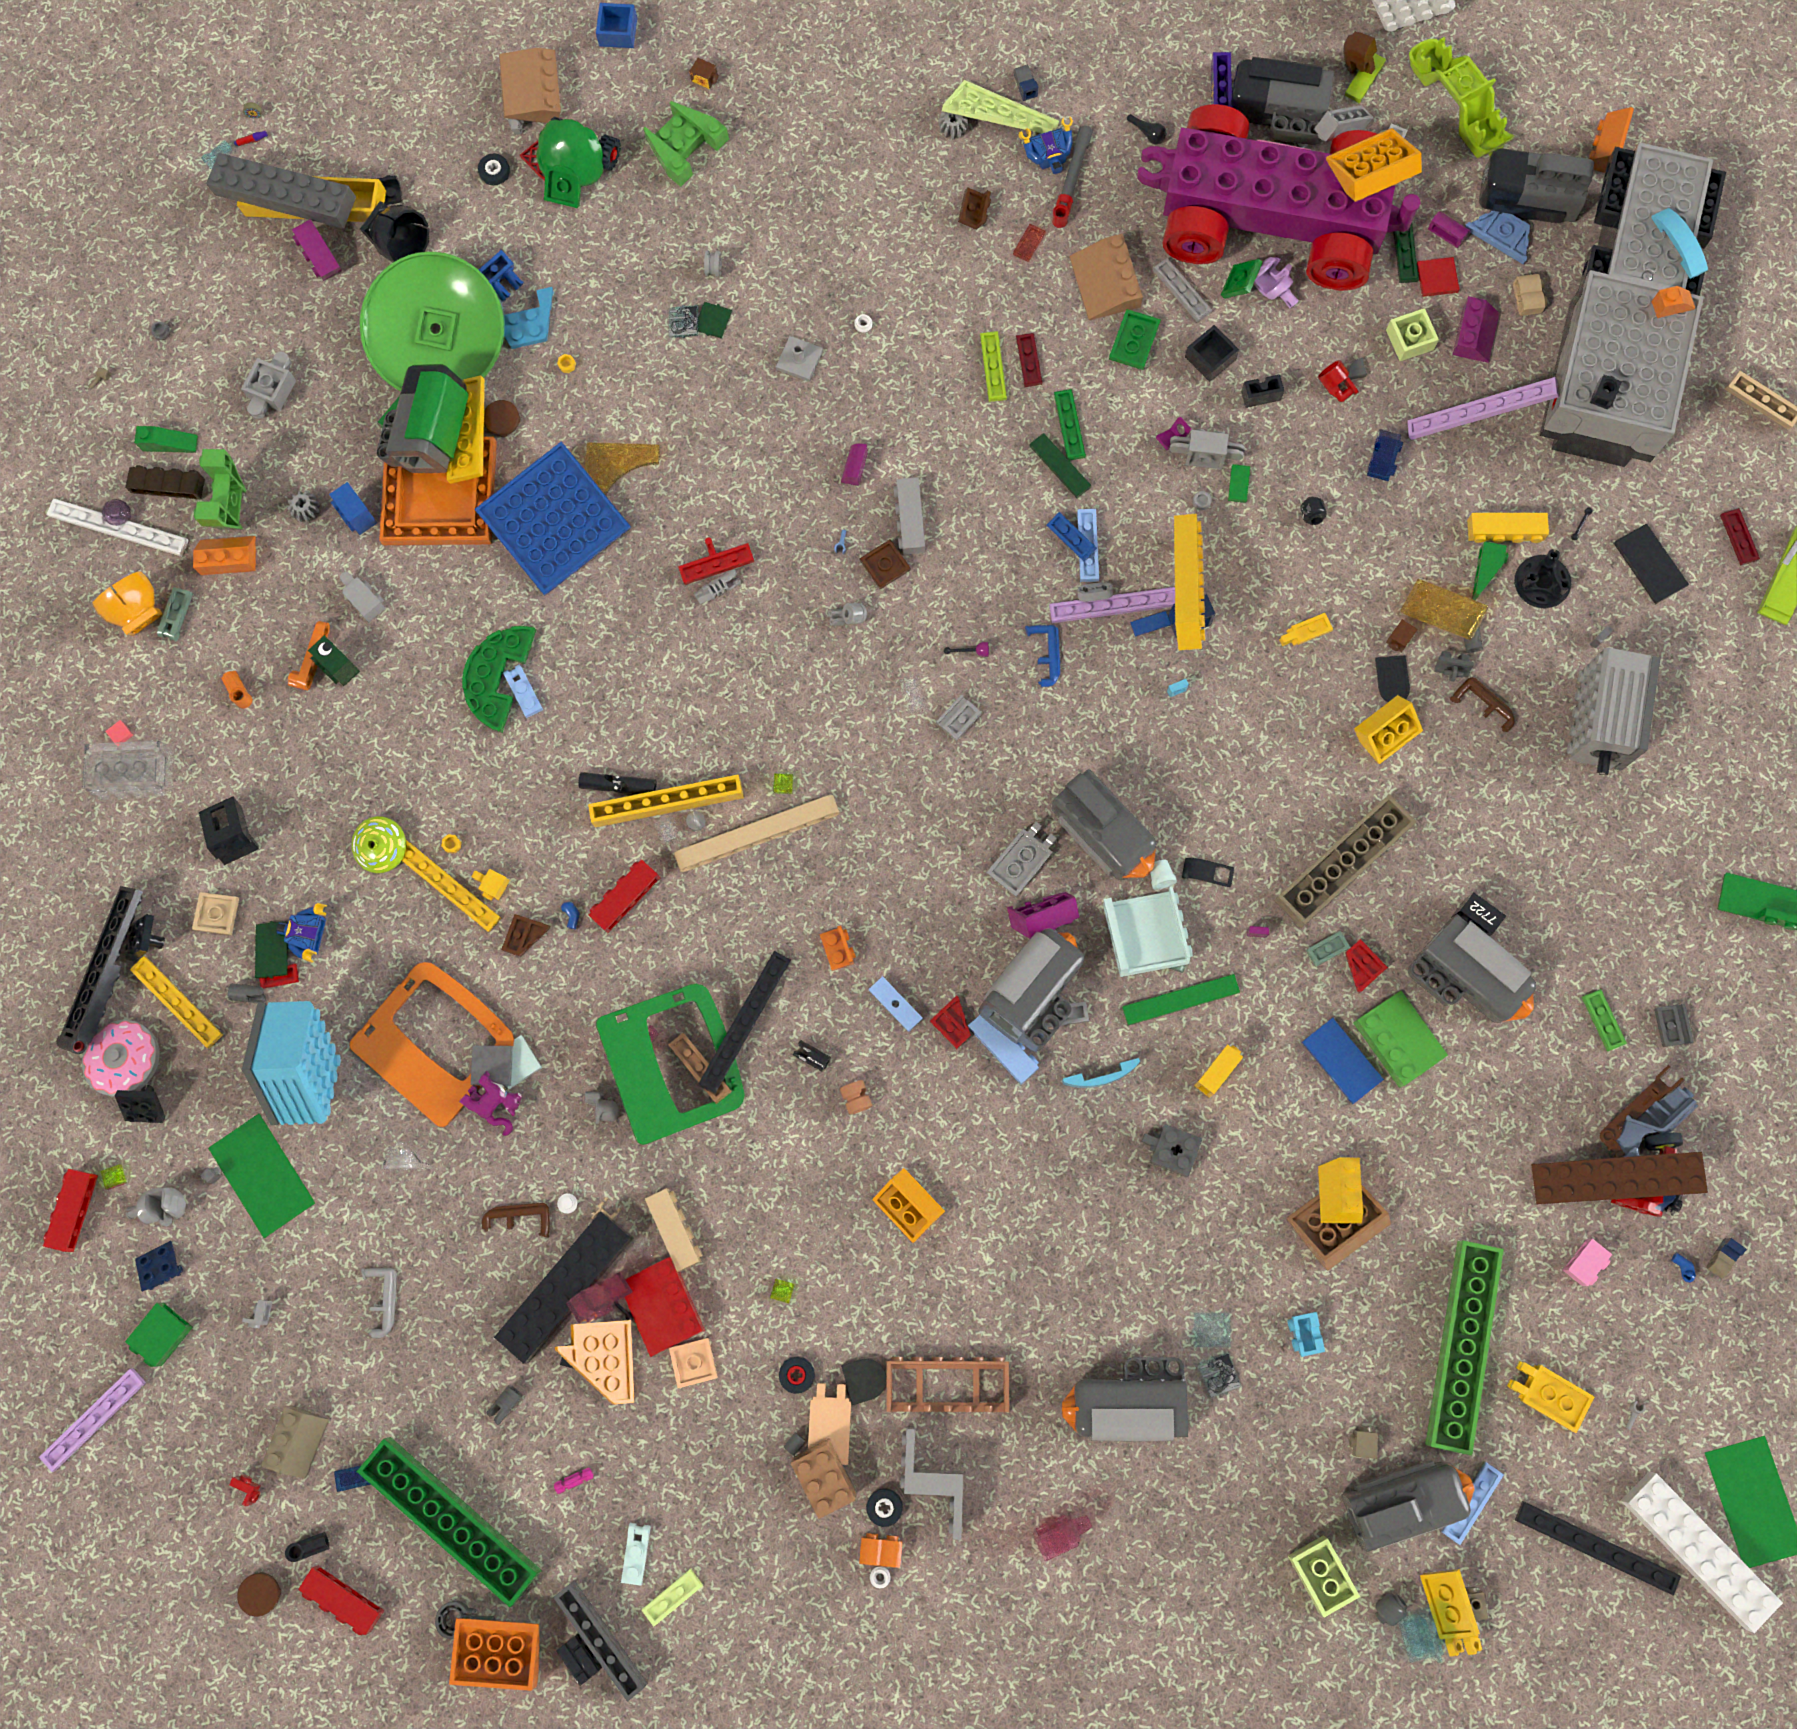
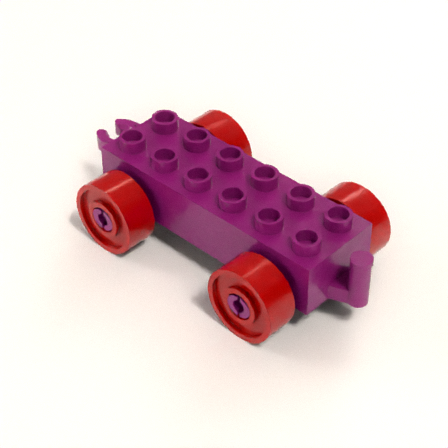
M1210 104L1200 106L1191 112L1187 128L1181 127L1176 149L1150 146L1142 150V162L1146 163L1156 160L1162 164V170L1157 173L1149 172L1145 167H1140L1137 179L1144 185L1167 193L1163 216H1168L1162 242L1163 248L1171 257L1186 263L1210 264L1218 261L1224 254L1228 229L1234 228L1311 242L1306 269L1308 278L1323 288L1338 291L1354 290L1367 283L1373 254L1378 255L1386 233L1407 231L1421 204L1417 195L1409 194L1404 198L1400 209L1394 206L1392 201L1395 185L1356 202L1345 193L1326 161V157L1377 135V133L1371 131L1351 130L1343 132L1332 140L1329 153L1247 139L1249 122L1240 111L1225 105Z

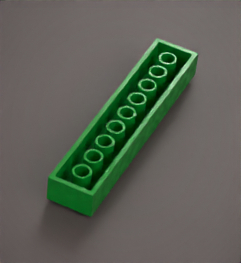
M391 1437L384 1438L356 1471L508 1607L516 1604L542 1571Z

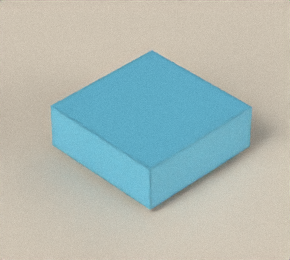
M1184 679L1169 685L1167 689L1169 697L1185 692L1189 685L1187 680Z

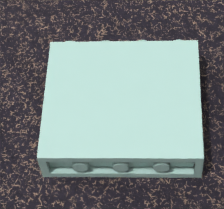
M1172 886L1169 887V892L1116 902H1112V898L1104 899V912L1120 977L1189 964L1190 957H1193L1191 945H1187L1186 942L1188 932L1186 927L1183 928L1182 921H1184L1182 910H1178L1179 897L1177 892L1174 893Z

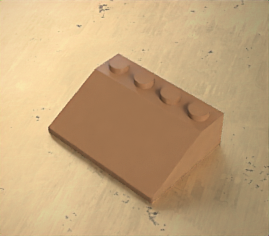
M532 48L499 54L504 118L548 123L553 117L559 118L561 109L555 50Z
M1123 233L1106 237L1069 256L1088 320L1125 312L1126 309L1132 310L1141 307L1143 296Z
M1363 1185L1362 1223H1321L1319 1194L1287 1217L1288 1222L1327 1271L1391 1224L1389 1213Z

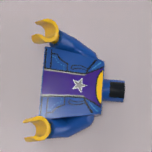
M1064 117L1062 118L1061 124L1065 130L1059 128L1030 137V129H1025L1026 137L1020 131L1018 135L1021 140H1024L1023 145L1027 158L1036 165H1040L1041 169L1051 167L1053 174L1060 173L1063 170L1061 164L1066 162V157L1070 155L1073 144L1072 130L1070 129L1073 123L1072 118L1069 117L1070 123L1068 125L1064 123Z
M321 903L299 911L296 915H291L288 924L279 922L276 929L277 934L285 935L284 942L288 944L289 950L298 958L311 963L314 962L311 960L312 955L318 954L326 919L322 916L327 914L323 912V908L327 907V905Z

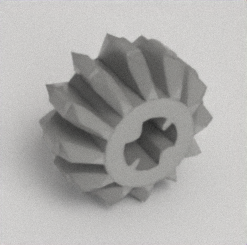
M941 112L938 120L940 132L944 133L945 137L951 135L952 140L954 135L960 138L961 133H966V128L968 127L967 117Z
M298 490V495L292 494L293 500H288V511L293 518H297L300 522L304 519L306 522H309V517L315 518L314 513H320L317 508L320 506L317 497L314 494H310L309 491L302 493Z

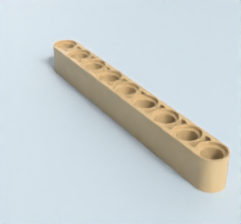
M828 795L680 849L674 855L680 872H686L839 815L840 812L834 796Z

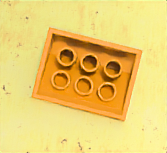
M1393 128L1326 157V161L1345 193L1355 202L1422 172L1421 152Z

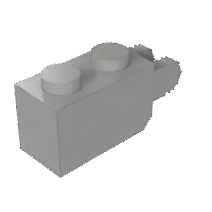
M346 571L339 576L346 586L343 588L344 596L368 622L385 609L382 604L384 600L377 592L373 594L370 591L372 587L366 580L362 582L358 577L354 579Z

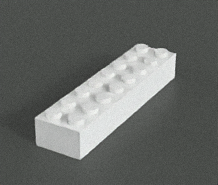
M1648 1472L1620 1500L1744 1629L1755 1633L1783 1604L1657 1473Z

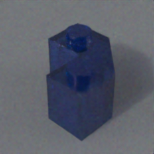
M1379 429L1367 469V476L1384 481H1389L1390 475L1394 476L1397 465H1394L1397 453L1401 452L1403 446L1401 434Z

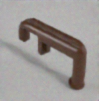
M1468 678L1450 697L1452 702L1460 703L1462 696L1470 689L1488 705L1483 715L1485 718L1495 709L1507 720L1501 726L1503 732H1509L1515 724L1512 710L1476 678Z
M545 1203L494 1207L482 1217V1229L485 1232L491 1229L490 1219L507 1217V1229L512 1230L515 1226L514 1217L540 1215L541 1231L538 1235L549 1238V1207Z

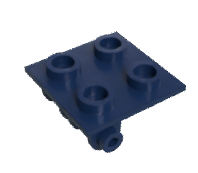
M172 1241L135 1258L142 1292L148 1289L153 1290L154 1287L160 1284L163 1285L164 1280L168 1282L170 1278L180 1276L183 1272L182 1266H177Z

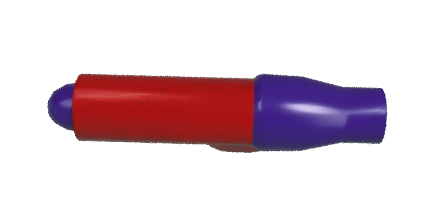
M266 131L255 132L236 139L234 144L242 146L248 143H255L268 135Z

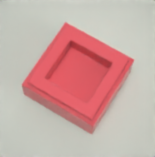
M121 720L105 731L118 747L133 736L132 732Z

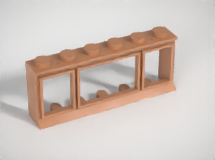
M891 1357V1361H887L886 1412H1009V1361H1004V1357H992V1361H984V1357H972V1361H964V1357H952V1361H944V1357H932V1361H923V1357H911V1361H903V1357ZM892 1369H916V1402H892ZM923 1369H973V1402H923ZM979 1369H1003L1004 1403H979Z

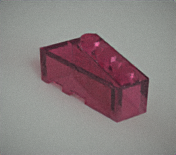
M621 1272L615 1274L610 1279H605L601 1285L595 1284L581 1291L566 1302L578 1323L584 1321L589 1323L594 1319L597 1320L602 1316L608 1315L613 1311L612 1307L633 1292Z

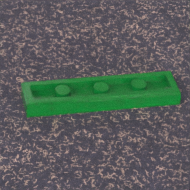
M1072 389L1054 392L1066 457L1069 461L1086 458Z

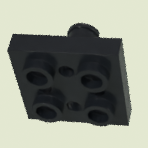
M146 914L130 924L128 928L129 942L125 946V953H127L125 960H136L148 952L149 946L158 949L163 948L164 942L162 941H165V938L151 935L154 915Z
M145 1085L141 1091L117 1090L115 1099L125 1121L164 1122L165 1114L152 1086L147 1085L146 1088Z

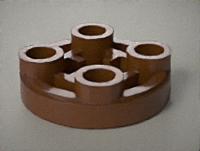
M506 400L494 401L484 410V425L486 429L493 435L503 438L514 432L521 420L516 406Z
M264 1572L252 1574L245 1578L239 1586L237 1593L238 1604L241 1610L249 1616H263L276 1607L281 1596V1589L273 1576Z

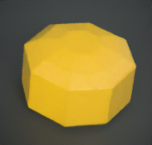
M563 354L558 358L557 365L563 373H570L575 370L576 362L571 355Z
M448 834L442 839L441 846L447 853H456L461 849V841L456 835Z

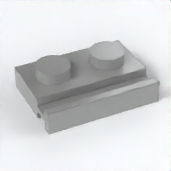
M960 695L936 721V724L957 741L981 716L982 712L966 700L963 695Z

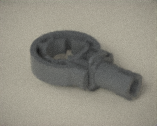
M452 1601L440 1607L435 1617V1626L442 1637L454 1639L455 1630H445L449 1628L446 1624V1618L450 1611H457L460 1618L495 1620V1617L466 1614L476 1613V1609L469 1608L463 1602ZM455 1605V1607L446 1610L449 1606Z

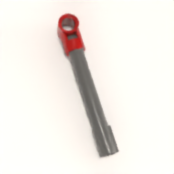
M1086 125L1079 127L1075 149L1062 193L1058 196L1053 209L1052 223L1057 228H1063L1068 223V217L1073 204L1072 196L1084 155L1089 147L1093 129Z

